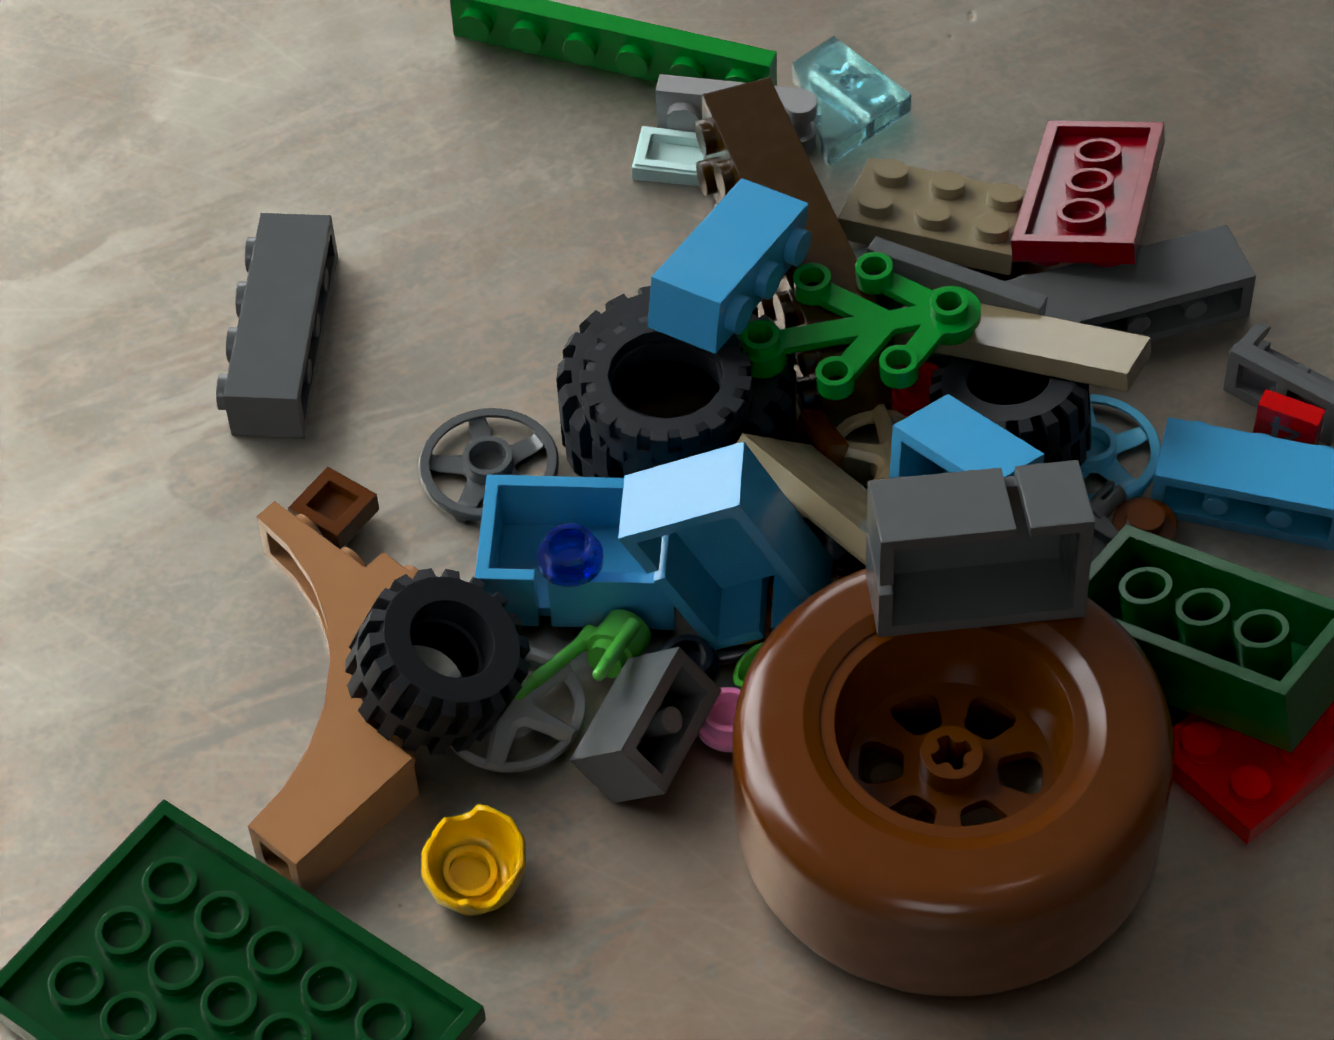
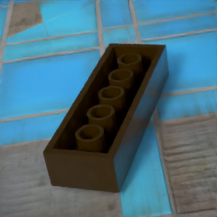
M770 77L702 94V120L695 121V133L699 148L703 154V160L696 162V172L703 194L705 196L713 195L716 201L715 207L741 178L809 203L806 230L811 232V243L807 255L799 266L792 265L782 276L774 296L770 300L763 299L757 305L758 317L764 314L767 315L780 329L844 318L819 305H805L796 299L794 295L793 274L798 267L806 263H819L826 266L831 273V283L879 305L874 295L866 294L857 287L855 273L857 258ZM810 282V283H807V284H805V285H807V286H816V285H818V284H820V283ZM894 336L855 380V389L852 394L841 400H830L819 394L816 384V367L821 360L827 357L841 356L852 343L793 353L794 369L796 370V401L800 411L802 409H821L835 428H837L847 418L861 412L872 411L878 405L884 404L887 410H891L892 388L886 386L880 378L879 358L886 348L894 345ZM835 375L827 379L836 381L844 377Z

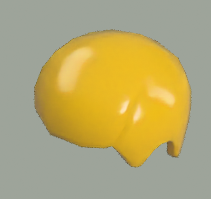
M478 804L465 814L444 817L432 831L431 837L427 840L421 852L422 880L436 903L466 916L482 915L502 907L511 900L525 878L526 843L524 836L512 817L488 805Z

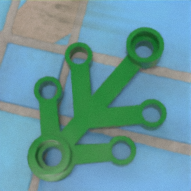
M869 252L859 257L856 261L857 287L862 292L870 295L882 293L907 306L906 308L887 310L831 283V273L826 266L819 263H806L798 267L793 274L794 295L796 299L805 305H819L844 318L779 329L773 322L768 320H755L748 323L744 331L737 337L742 342V354L748 353L751 376L754 378H769L779 374L788 362V354L852 343L841 356L827 357L821 360L816 367V384L819 394L830 400H841L852 394L855 389V380L894 335L915 332V334L906 345H893L881 353L879 366L880 378L886 386L894 389H904L913 385L918 379L919 368L940 344L947 346L958 345L967 341L973 335L981 321V304L976 295L962 287L943 286L934 290L928 289L894 273L893 262L886 254ZM876 271L881 272V274H879V275H869V274H867V273L876 272ZM810 282L820 283V284H818V285H816V286H807V285H805V284L810 283ZM898 364L908 366L904 369L891 368L892 366ZM835 375L844 377L836 381L827 379Z

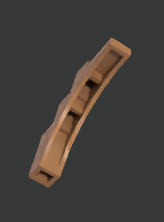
M274 501L256 516L264 553L296 583L319 617L328 641L330 664L324 706L309 747L284 787L251 821L248 829L256 859L311 894L419 795L414 767L416 759L413 752L402 748L403 740L394 734L388 741L377 733L381 725L375 719L367 722L358 712L363 703L362 699L351 698L347 687L353 675L345 672L346 658L351 651L349 646L378 596L385 588L389 589L395 579L405 574L413 579L418 569L409 564L402 566L385 552H382L366 566L353 550L348 547L339 549L324 538L315 523L303 514L295 516Z

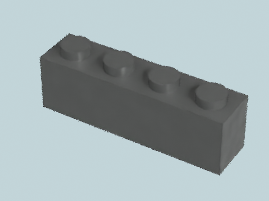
M260 213L256 237H248L246 240L245 267L248 277L247 281H239L237 284L235 306L236 314L239 317L237 327H229L226 337V357L228 363H230L228 374L220 373L216 386L218 410H226L231 435L305 438L338 259L331 215Z
M1223 225L1203 231H1193L1184 236L1149 245H1139L1135 264H1121L1116 267L1103 268L1092 263H1072L1035 274L1021 275L1005 282L1048 296L1045 316L1151 337L1152 342L1248 317L1250 315L1256 275L1228 225Z

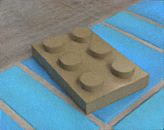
M868 158L838 217V221L848 241L870 245L877 236L954 264L1010 276L1016 261H1012L1011 238L1026 190H1022L1010 183L993 184L965 178L953 171L936 172L907 166L896 159L879 160Z

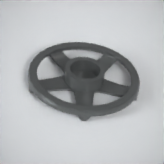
M502 408L472 410L459 414L443 423L426 441L419 459L420 481L428 497L439 508L453 515L457 522L464 523L466 520L481 521L483 508L476 507L484 497L487 475H520L515 470V465L545 447L547 467L544 476H557L559 468L558 451L548 431L527 415ZM486 418H504L517 421L535 433L522 441L509 445L502 438L492 435ZM469 422L471 442L465 447L463 455L439 456L432 454L438 441L448 431ZM430 471L466 476L467 482L458 502L448 498L438 489L431 477Z

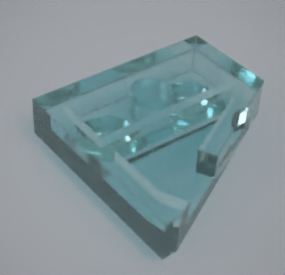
M832 36L792 62V81L795 88L807 89L817 97V116L813 122L821 141V154L824 161L829 165L911 111V94L835 36Z

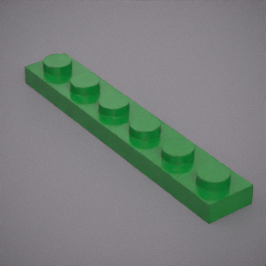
M450 0L453 34L457 37L658 82L659 74L743 83L770 77L773 85L777 86V51L549 0Z

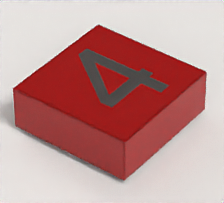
M1265 389L1257 406L1253 433H1264L1275 438L1318 445L1326 410Z

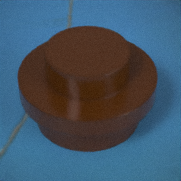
M1148 497L1129 499L1115 510L1112 524L1118 531L1127 524L1172 541L1175 538L1177 528L1176 517L1173 511L1159 500Z

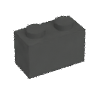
M680 647L628 658L569 761L613 803L665 794L722 690Z

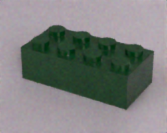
M1127 524L1091 562L1087 597L1110 613L1130 633L1144 651L1158 675L1169 705L1292 753L1333 703L1334 599Z

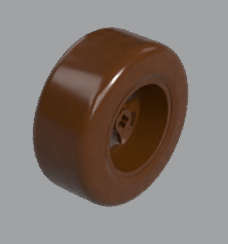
M866 569L859 570L827 585L793 609L770 633L747 671L737 700L733 721V787L737 836L745 863L757 889L769 908L802 943L835 966L854 976L881 986L908 993L931 996L969 997L1023 988L1048 979L1072 967L1094 952L1126 920L1148 885L1156 866L1162 842L1174 772V732L1167 698L1158 675L1134 638L1110 613L1089 597H1087L1085 617L878 637L866 580ZM940 721L941 724L938 728L921 735L911 734L904 728L913 723ZM967 722L980 725L1001 734L994 739L986 740L967 730L965 724ZM867 749H878L898 756L903 761L902 775L893 780L874 784L862 781L859 777L861 753ZM1022 759L1038 761L1042 769V786L1040 791L1026 794L1003 786L998 781L997 771L999 766ZM907 803H917L934 813V824L918 821L895 811ZM981 807L991 809L1001 818L994 822L971 826H962L960 819L962 815Z

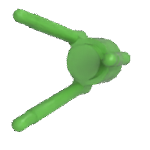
M615 609L608 612L598 627L589 624L585 625L574 641L528 676L521 684L523 687L515 699L521 700L583 651L587 652V661L593 669L592 676L596 681H601L605 677H617L627 659L641 656L650 644L651 632L648 626L640 617L630 611Z

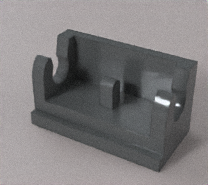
M1257 322L1241 341L1235 343L1230 349L1223 390L1256 408L1265 389L1326 410L1319 441L1331 446L1334 443V381L1271 349V343L1264 340L1271 327L1262 322Z

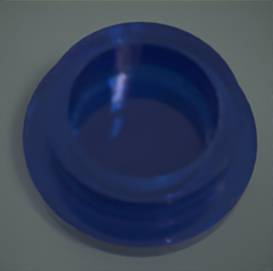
M568 523L556 526L547 533L538 548L537 560L541 574L549 582L562 587H577L587 584L597 577L604 564V554L600 541L588 528L579 524Z

